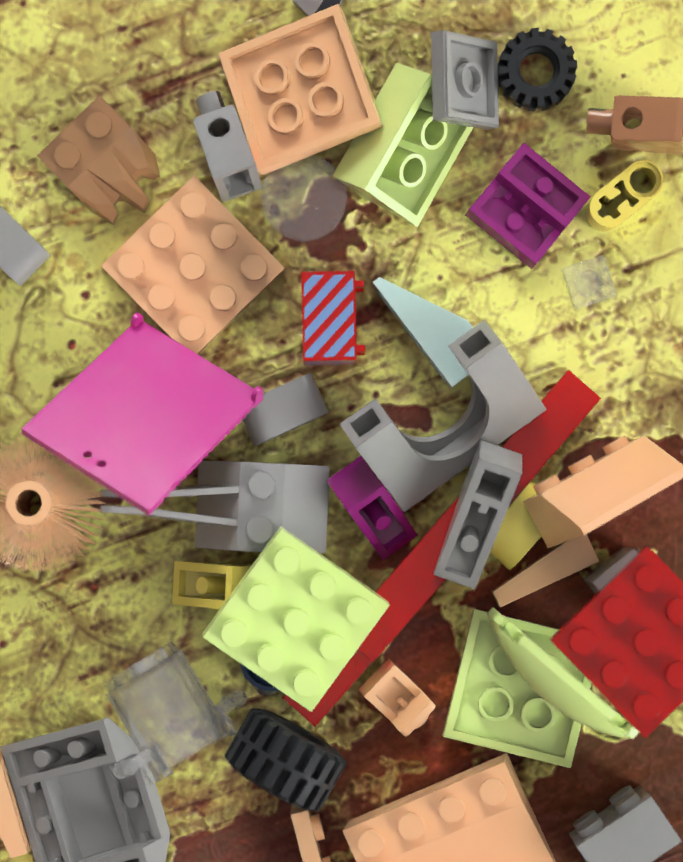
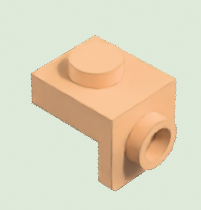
M390 659L358 689L405 737L414 729L421 727L436 707L423 690Z

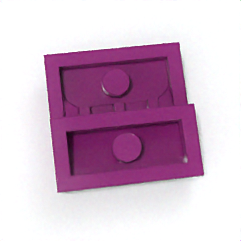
M523 143L469 208L465 216L530 269H533L591 196L527 144Z

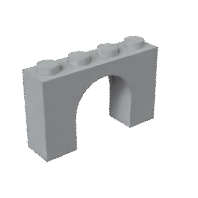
M485 320L448 346L469 376L472 385V395L468 408L453 426L439 434L428 437L407 435L397 428L376 398L340 424L357 451L404 512L471 465L480 440L498 445L547 410L502 341Z

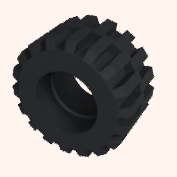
M258 708L250 709L225 753V758L229 764L246 779L281 800L309 811L321 810L347 765L342 755L322 739L280 715Z

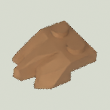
M100 95L37 155L92 213L113 225L119 216L116 209L118 202L124 201L145 213L150 198L138 182L142 178L155 180L160 177L156 154Z

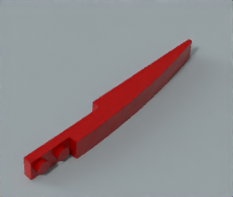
M570 370L560 378L541 400L547 410L512 434L501 446L522 454V475L510 504L601 399ZM460 494L376 589L375 592L386 599L390 606L313 711H309L286 694L283 695L282 698L314 727L317 726L367 667L378 658L446 580L434 575V569Z

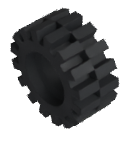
M531 28L530 32L524 33L522 31L513 40H509L501 53L498 62L499 87L503 88V95L506 99H512L514 106L518 108L524 106L528 108L527 111L533 112L541 108L542 111L548 110L554 104L558 105L563 101L575 82L577 76L575 73L578 68L577 60L573 58L575 52L572 46L567 47L565 44L566 39L560 35L558 38L552 35V30L546 29L545 32H540L539 28ZM540 54L550 60L553 66V77L547 84L533 86L524 81L520 73V65L527 56Z

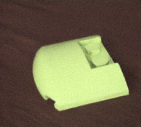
M492 607L488 611L487 616L491 628L504 654L519 674L545 701L561 713L586 727L617 737L635 738L639 731L495 608Z

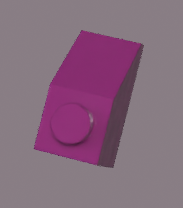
M362 456L326 480L382 560L418 536L394 499Z

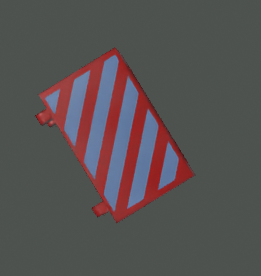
M355 271L301 272L304 366L356 365L357 356L365 355V345H356L355 293H364V280H355Z

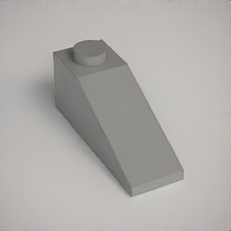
M480 440L434 569V575L476 589L522 475V454Z

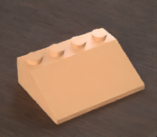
M507 753L353 818L347 822L343 829L344 836L356 862H556Z

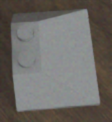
M111 719L96 720L0 747L35 862L166 861L171 833L146 751Z

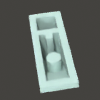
M381 277L372 282V287L450 389L468 376L448 347L474 328L468 320Z

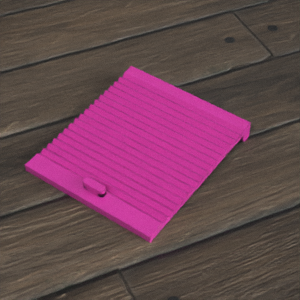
M136 312L131 318V326L23 426L21 431L25 437L149 516L162 503L164 497H168L170 491H173L175 486H178L181 480H184L186 475L190 474L192 469L196 468L197 464L201 463L203 458L207 457L208 453L212 452L214 447L218 446L219 442L223 441L224 437L229 435L231 430H234L236 424H239L241 419H245L247 413H250L252 408H255L263 400L264 389L260 386L252 388L145 323L143 315Z

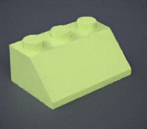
M396 63L374 101L383 127L354 138L335 170L333 177L361 197L418 227L474 127L433 121L432 75Z

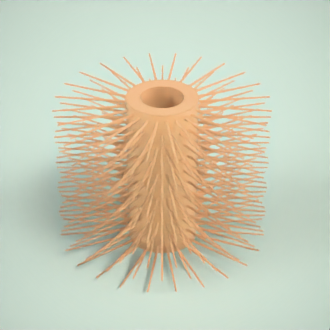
M28 438L26 442L27 461L25 445L23 449L21 442L20 447L18 439L19 455L18 453L16 455L15 451L13 453L11 449L12 454L10 457L5 446L3 450L5 453L4 457H7L8 460L4 461L2 459L0 461V465H5L4 467L0 466V489L5 491H0V494L7 496V498L0 496L1 499H6L0 500V549L3 551L8 544L2 554L5 557L6 566L8 563L10 566L12 561L14 563L19 550L14 568L18 567V570L21 567L22 571L24 569L26 571L27 566L29 571L32 550L31 570L34 571L35 566V571H37L38 565V571L39 567L41 571L42 564L44 572L43 548L46 564L48 561L50 567V562L52 565L54 558L56 566L58 562L60 568L57 558L58 549L64 561H69L65 555L67 550L79 551L80 548L89 550L84 545L82 546L77 538L83 542L94 543L73 527L89 535L98 536L66 518L101 528L63 514V512L103 520L66 511L100 512L96 508L76 507L74 505L106 504L97 500H85L101 497L97 492L92 491L101 487L96 485L95 481L87 479L89 478L88 476L84 475L81 477L82 473L78 472L71 465L69 466L66 463L63 466L65 463L63 462L60 466V458L57 463L58 457L54 462L56 456L52 460L53 454L49 461L51 453H49L47 459L49 451L46 452V449H44L42 459L43 447L39 459L40 446L38 444L37 463L36 443L33 442L32 448L31 440L29 445ZM36 495H40L42 500L41 509L37 514L32 515L30 512V502ZM68 544H69V545H70V544H71V545L73 544L75 547H74V548H73V547L71 548L70 546L68 547L67 545H68ZM73 553V555H76V556H77V555H78V556H79V555H80V556H83L82 553H81V554H80V553H79V554H78V553H77V554H76V553H75V554Z

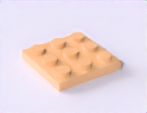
M339 4L218 53L258 172L262 175L383 127L343 10Z
M195 176L184 184L101 265L170 338L196 354H199L285 271V268Z

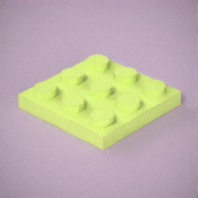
M280 526L202 635L204 639L312 712L390 604L379 594Z
M473 608L443 737L571 768L582 724L558 711L526 682L506 657L497 642L487 616L488 612ZM504 616L586 687L591 688V682L549 640L559 629Z

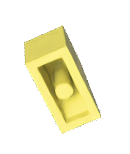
M174 561L172 604L220 609L252 565Z

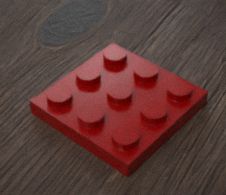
M645 546L549 639L644 738L648 737L683 702V582L648 546Z

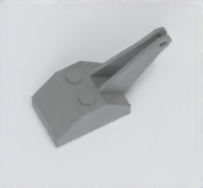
M202 460L198 468V484L175 486L174 490L170 491L168 497L197 495L196 514L155 509L148 516L136 507L100 505V512L126 513L195 523V548L262 552L281 526L317 552L326 553L329 484L326 480L329 479L330 466ZM101 489V496L119 497L110 490Z

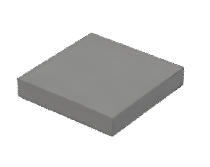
M445 30L431 32L433 121L486 130L498 128L497 42Z

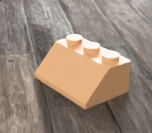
M624 435L602 447L606 455L594 461L592 455H589L568 466L571 475L559 480L557 474L533 486L537 494L523 501L544 542L550 548L589 533L683 478V464L646 436L629 442Z

